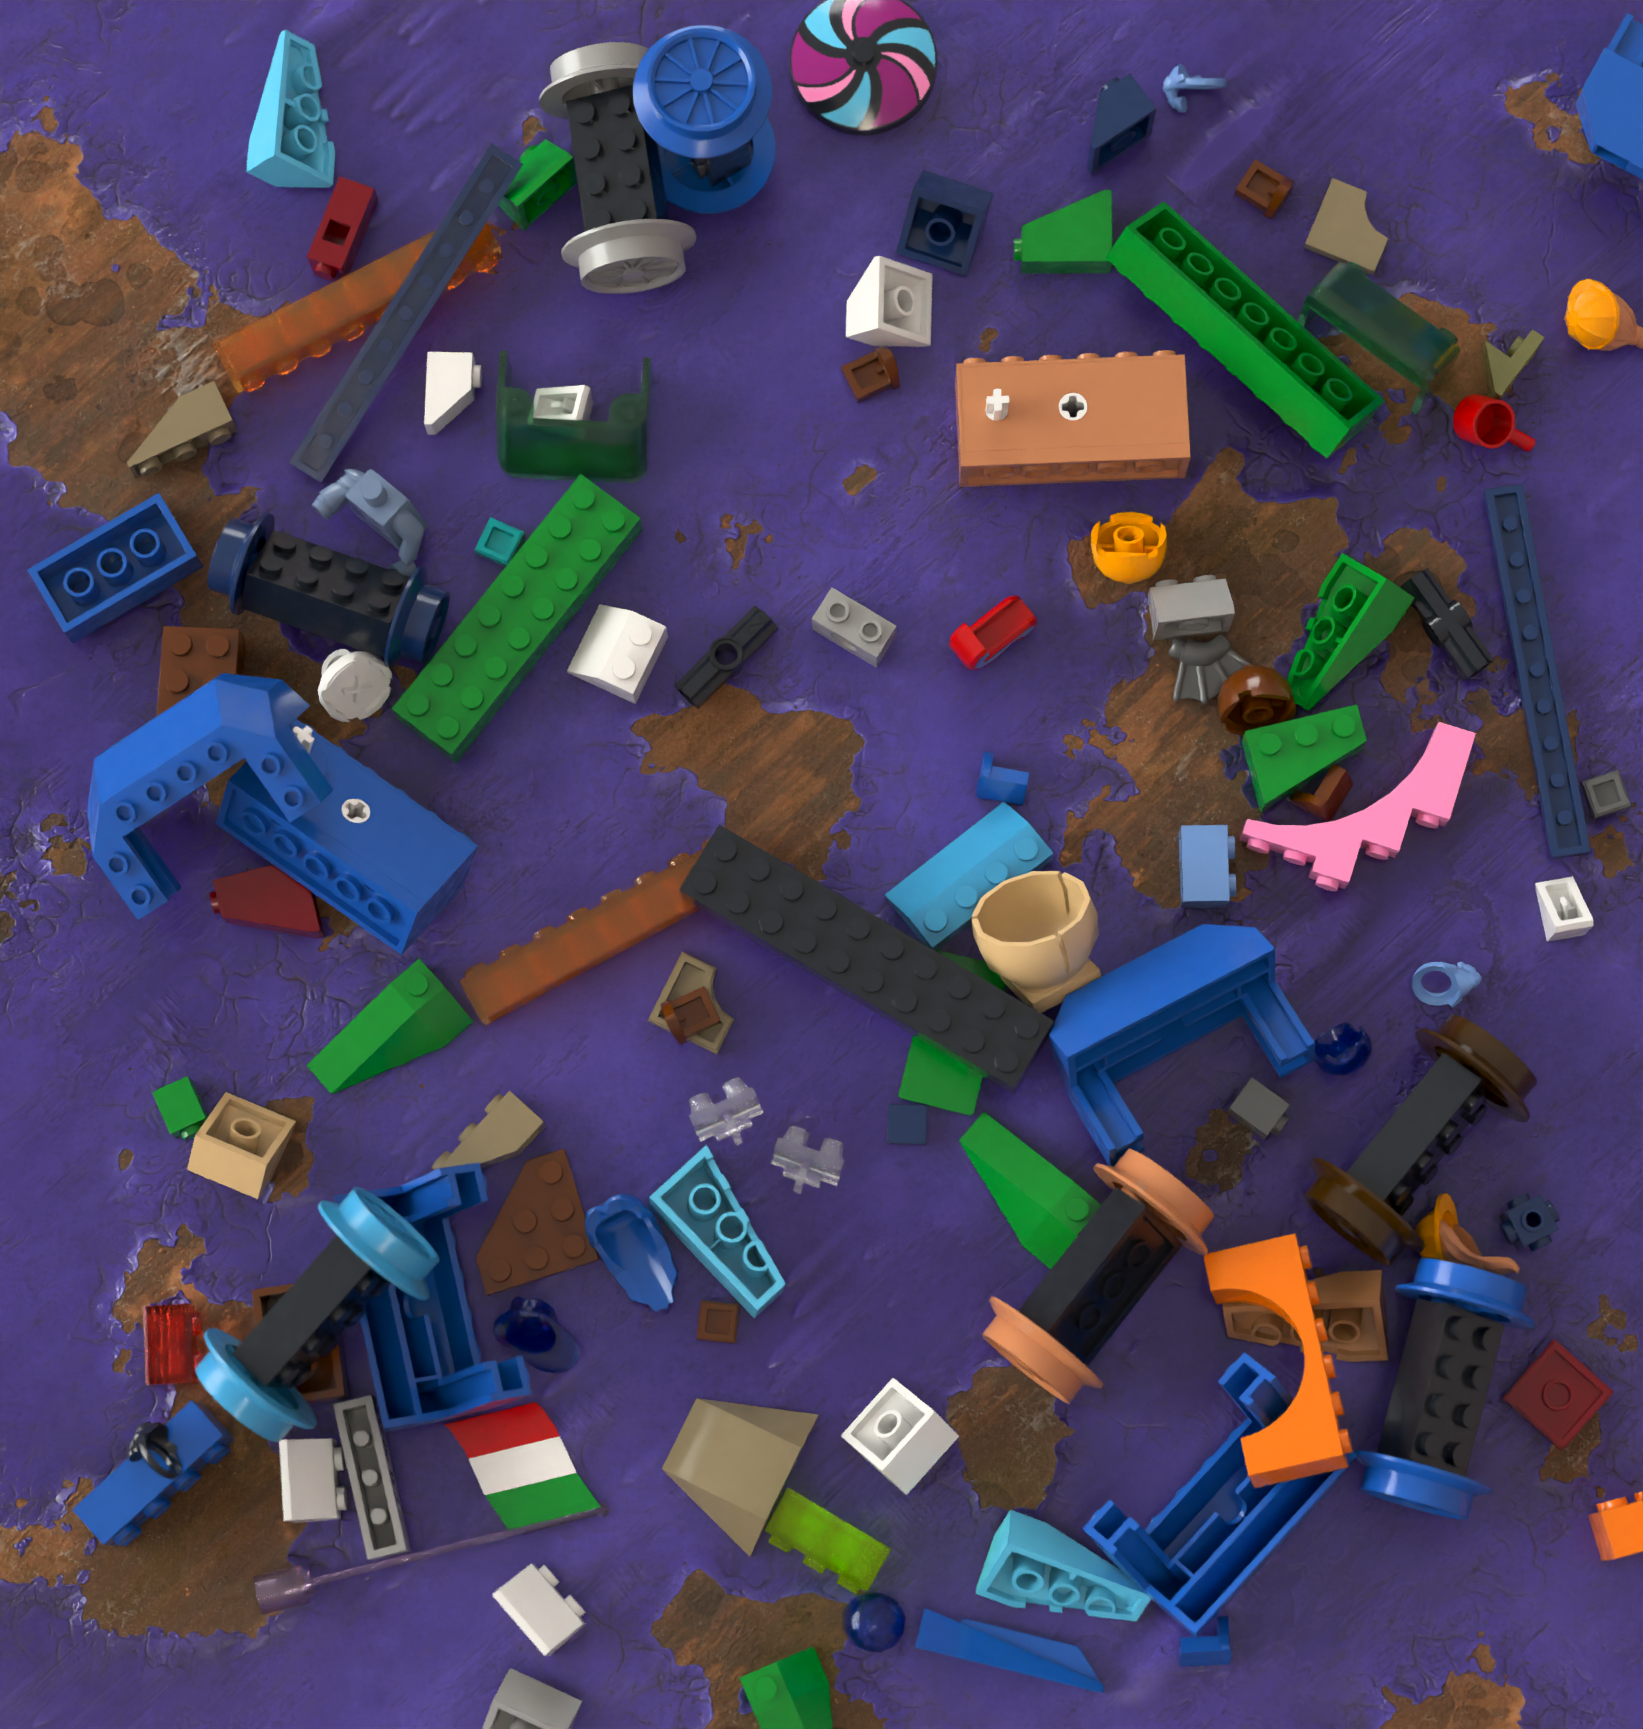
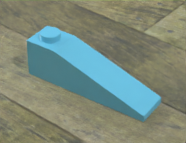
M287 30L280 33L249 140L246 172L275 187L329 188L333 185L335 149L333 142L327 139L325 123L329 121L327 109H321L318 90L322 87L315 46Z
M1013 1510L1009 1511L994 1535L976 1587V1594L1011 1607L1025 1608L1026 1603L1048 1605L1050 1612L1062 1613L1063 1607L1085 1610L1088 1616L1137 1621L1151 1600L1138 1585L1117 1567L1048 1523Z

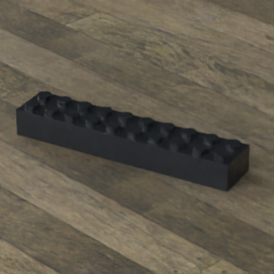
M720 824L679 889L682 898L1014 1095L1050 1037L1054 1020Z

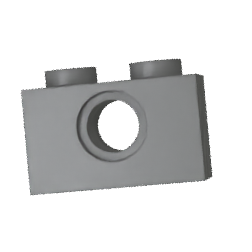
M832 587L812 617V630L876 668L896 638V625Z

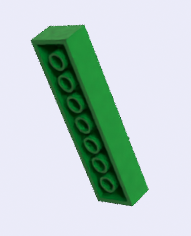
M1163 201L1128 225L1105 257L1115 266L1120 274L1126 276L1149 300L1155 302L1166 312L1175 324L1187 331L1198 341V344L1204 350L1209 351L1220 361L1230 374L1241 380L1253 391L1259 400L1265 402L1281 417L1284 423L1295 429L1309 442L1314 450L1320 452L1326 459L1361 432L1385 402L1381 396L1166 202Z
M580 474L393 706L392 711L396 719L456 764L642 532L640 517Z

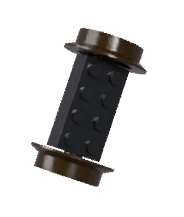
M1451 1014L1438 1031L1419 1028L1416 1031L1417 1041L1435 1064L1347 1172L1321 1158L1314 1157L1310 1162L1317 1179L1303 1195L1305 1202L1328 1226L1370 1258L1386 1266H1390L1404 1248L1417 1252L1424 1250L1425 1244L1420 1236L1401 1216L1412 1205L1414 1201L1412 1195L1421 1184L1426 1186L1435 1177L1439 1169L1436 1165L1445 1154L1450 1156L1457 1150L1463 1140L1461 1134L1468 1125L1475 1126L1482 1119L1487 1111L1485 1105L1487 1104L1501 1114L1519 1122H1527L1530 1119V1112L1524 1103V1099L1537 1085L1534 1074L1516 1054L1497 1038L1459 1015Z

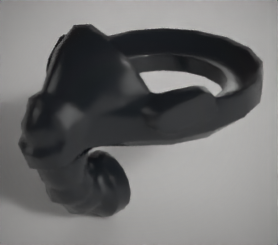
M145 1422L137 1426L128 1448V1459L131 1462H137L144 1458L152 1470L167 1479H174L182 1472V1465L176 1454L178 1447L167 1440L168 1427L161 1422ZM149 1450L159 1454L167 1463L169 1470L161 1467L152 1458Z

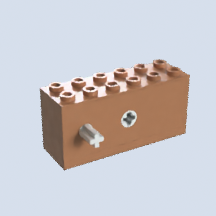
M1161 350L1154 352L1153 356H1138L1135 352L1117 353L1115 357L1100 358L1098 354L1086 353L1078 355L1077 359H1062L1059 355H1045L1040 357L1039 360L1024 361L1022 357L1010 356L1001 359V362H986L983 358H969L964 360L963 363L956 364L955 397L960 487L1185 478L1190 461L1185 354L1176 355L1174 351Z

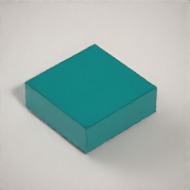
M490 517L474 550L475 554L506 567L518 552L525 537V532Z

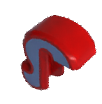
M1011 595L970 627L965 622L959 626L949 639V647L968 670L977 671L995 660L1016 640H1021L1029 634L1037 625V618L1018 595Z

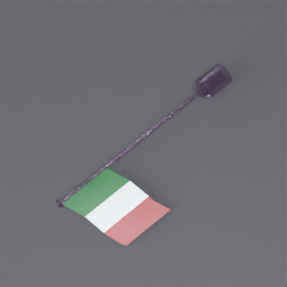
M536 1402L444 1424L464 1449L485 1497L508 1530L313 1578L311 1570L304 1572L302 1565L254 1576L259 1606L262 1614L265 1615L309 1604V1595L316 1594L315 1585L601 1514L605 1518L609 1514V1506L603 1502H600L599 1505L577 1474L555 1425Z

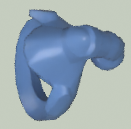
M1179 64L1166 77L1162 88L1172 108L1180 113H1185L1187 100L1185 97L1177 96L1179 89H1220L1226 87L1227 80L1225 78H1202L1200 75L1190 77L1185 67Z
M1430 962L1416 970L1412 977V989L1415 996L1421 1002L1434 1006L1449 1004L1453 1008L1463 1000V996L1480 984L1482 977L1475 967L1464 962H1458L1457 966L1445 962ZM1431 971H1441L1450 977L1452 984L1443 993H1431L1423 987L1421 983L1422 977Z

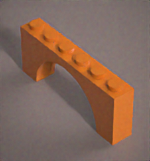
M1294 1233L1208 1253L1203 1256L1210 1291L1216 1304L1239 1302L1266 1308L1287 1321L1298 1333L1304 1346V1376L1292 1404L1270 1426L1255 1434L1241 1438L1248 1476L1254 1488L1349 1467L1346 1454L1353 1452L1348 1429L1340 1430L1338 1416L1345 1415L1340 1392H1332L1330 1379L1336 1378V1371L1331 1354L1324 1355L1322 1342L1328 1341V1335L1323 1317L1316 1319L1314 1306L1320 1305V1298L1316 1282H1308L1306 1270L1313 1268L1308 1246H1300Z

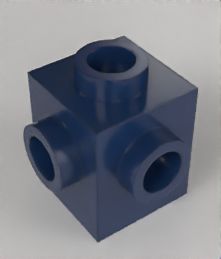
M1525 1193L1506 1203L1510 1210L1504 1212L1499 1217L1502 1221L1500 1229L1509 1245L1514 1244L1517 1251L1529 1246L1531 1252H1534L1553 1242L1550 1235L1559 1230L1556 1222L1560 1221L1550 1200L1544 1202L1541 1194L1530 1199L1528 1193ZM1530 1213L1533 1214L1538 1224L1535 1228L1530 1227L1526 1223V1216Z

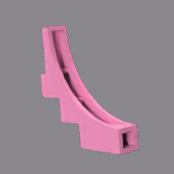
M1439 722L1433 731L1424 755L1413 771L1390 794L1365 810L1336 821L1307 826L1274 825L1247 819L1240 841L1246 842L1248 849L1258 853L1268 854L1269 850L1284 854L1283 859L1293 864L1305 865L1306 862L1313 863L1308 878L1316 880V886L1329 891H1337L1338 887L1345 889L1350 881L1360 847L1365 848V853L1371 857L1387 860L1388 856L1395 858L1400 851L1410 816L1416 817L1415 822L1425 827L1438 828V825L1445 827L1451 817L1476 733Z

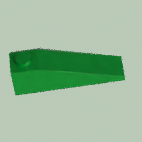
M1343 553L1321 585L1317 596L1322 600L1315 618H1309L1305 628L1310 632L1304 649L1296 653L1287 677L1294 702L1307 711L1395 629L1414 600L1412 595L1387 578Z
M419 958L393 980L306 1066L333 1095L374 1078L375 1075L396 1066L405 1065L415 1058L445 1048L473 1024L474 1021Z
M983 1112L961 1137L959 1143L994 1197L999 1209L1008 1220L1021 1245L1051 1270L1053 1265L1075 1240L1079 1232L1082 1231L1097 1212L1101 1204L1014 1134Z
M814 1646L740 1677L761 1729H833L829 1682Z

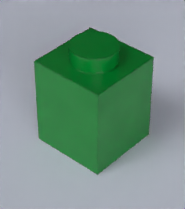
M186 1076L152 1092L170 1135L176 1139L182 1137L184 1141L194 1138L208 1118V1113L194 1081Z

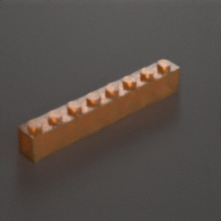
M487 222L446 285V290L459 286L464 282L466 276L476 271L482 273L492 269L497 265L498 260L503 258L500 245ZM435 231L213 343L212 345L237 393L243 390L246 392L256 390L265 383V379L277 373L283 375L293 371L299 365L298 362L310 356L316 358L326 354L331 350V345L343 339L349 341L361 336L365 332L366 327L379 321Z
M710 838L701 844L702 850L691 856L685 852L674 857L667 863L669 867L657 874H655L654 870L642 874L634 880L635 886L624 892H621L620 889L613 890L600 899L602 904L588 911L586 907L580 908L566 917L568 922L556 929L552 925L547 926L532 935L534 939L532 942L522 947L519 944L509 946L498 954L500 959L487 966L485 962H481L464 972L466 977L459 981L482 1024L486 1026L700 910L684 900L679 889Z

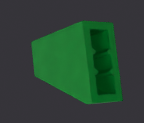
M1102 190L1022 225L1021 238H1014V261H1021V274L1110 273L1112 263L1105 257L1112 248V190Z

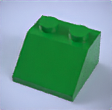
M546 139L538 146L534 144L523 152L520 157V162L523 166L498 203V206L522 231L526 230L578 183L573 157L567 151Z

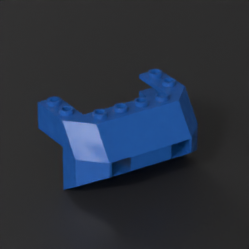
M1627 13L1608 48L1604 47L1576 101V107L1591 153L1643 180V25L1633 20L1634 16Z
M221 673L94 758L87 806L92 857L137 920L169 901V897L182 888L139 826L243 758L249 763L289 822H292L320 804L333 791L331 785L289 727L310 705L283 680Z
M1201 924L1065 996L1049 1035L1051 1053L1074 1109L1109 1166L1114 1167L1127 1149H1133L1139 1153L1145 1151L1141 1140L1144 1139V1133L1114 1084L1240 1017L1243 1018L1280 1079L1314 1061L1315 1042L1275 981V948L1256 927Z
M480 1162L443 1167L401 1186L368 1190V1192L381 1199L408 1221L427 1240L439 1257L437 1265L424 1278L430 1291V1297L427 1300L415 1298L391 1283L383 1294L377 1298L372 1297L363 1307L365 1313L360 1322L384 1432L431 1424L493 1409L531 1395L530 1375L525 1367L523 1355L498 1364L496 1360L480 1363L481 1352L476 1344L472 1327L473 1316L467 1304L464 1291V1275L459 1268L455 1250L456 1239L450 1228V1217L488 1201L486 1193L487 1182L482 1175ZM349 1193L333 1195L334 1202L340 1204Z
M1245 1352L1227 1368L1218 1383L1241 1409L1247 1419L1231 1432L1228 1440L1213 1456L1203 1463L1196 1475L1177 1491L1174 1499L1163 1511L1156 1515L1144 1530L1131 1517L1127 1518L1115 1503L1109 1499L1101 1509L1092 1515L1090 1521L1083 1528L1088 1536L1119 1569L1194 1637L1223 1611L1323 1501L1353 1465L1358 1456L1354 1452L1346 1454L1349 1466L1347 1468L1254 1488L1248 1476L1241 1438L1255 1434L1270 1426L1286 1412L1294 1399L1272 1373Z

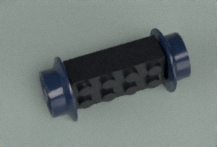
M269 513L263 514L255 524L237 518L230 519L226 524L211 559L208 572L209 590L229 596L230 609L233 614L240 615L245 610L378 655L384 658L385 666L388 668H393L403 657L423 664L428 662L436 648L445 624L450 603V592L428 585L427 569L425 567L419 566L409 577L397 571H392L365 562L362 559L333 551L327 547L307 542L292 535L274 530V516Z

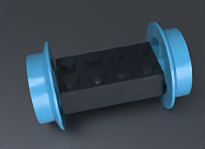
M354 1187L340 1204L328 1200L320 1201L318 1209L337 1235L243 1342L215 1328H209L204 1333V1339L210 1351L195 1368L200 1382L232 1416L253 1432L270 1441H281L294 1425L305 1429L315 1427L317 1424L316 1416L308 1402L295 1387L300 1386L309 1378L313 1371L310 1367L320 1356L323 1358L333 1351L339 1342L337 1336L346 1326L348 1328L352 1327L362 1318L365 1313L363 1307L372 1297H379L387 1290L391 1283L420 1300H427L430 1297V1291L424 1278L439 1262L437 1253L408 1221L381 1199L363 1188Z

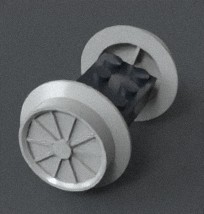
M599 43L577 48L561 55L550 66L552 83L539 96L540 107L543 111L552 116L569 120L585 232L573 237L563 246L561 250L562 258L567 264L579 268L581 284L585 289L604 294L641 292L658 288L677 280L686 271L684 252L689 250L696 242V232L691 226L669 220L658 145L640 123L633 100L634 77L642 58L649 48L634 43Z

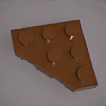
M565 1149L527 1160L476 1256L487 1296L599 1261L597 1251L590 1245L585 1233L586 1216Z

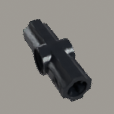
M1428 568L1418 572L1401 585V589L1414 597L1411 606L1421 617L1423 629L1436 647L1445 650L1465 680L1474 677L1494 661L1482 641L1472 630L1473 625L1465 609L1458 601L1449 598Z
M754 606L724 637L718 638L712 643L710 650L674 685L675 688L692 706L699 709L730 678L735 677L741 672L743 665L778 631V627L763 610ZM724 650L733 651L737 658L730 665H722L716 660L720 652Z

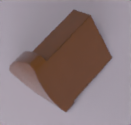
M1255 159L1238 184L1234 194L1265 212L1264 216L1272 219L1286 203L1295 181L1289 177H1284Z
M880 346L874 349L873 352L841 366V372L857 403L889 388L894 390L900 387L895 358L892 352L885 346Z
M1333 764L1314 795L1302 791H1294L1289 801L1302 810L1326 822H1330L1352 788L1353 782L1347 770Z
M705 986L670 1002L667 1000L661 1003V1009L667 1026L679 1045L687 1043V1038L721 1023Z

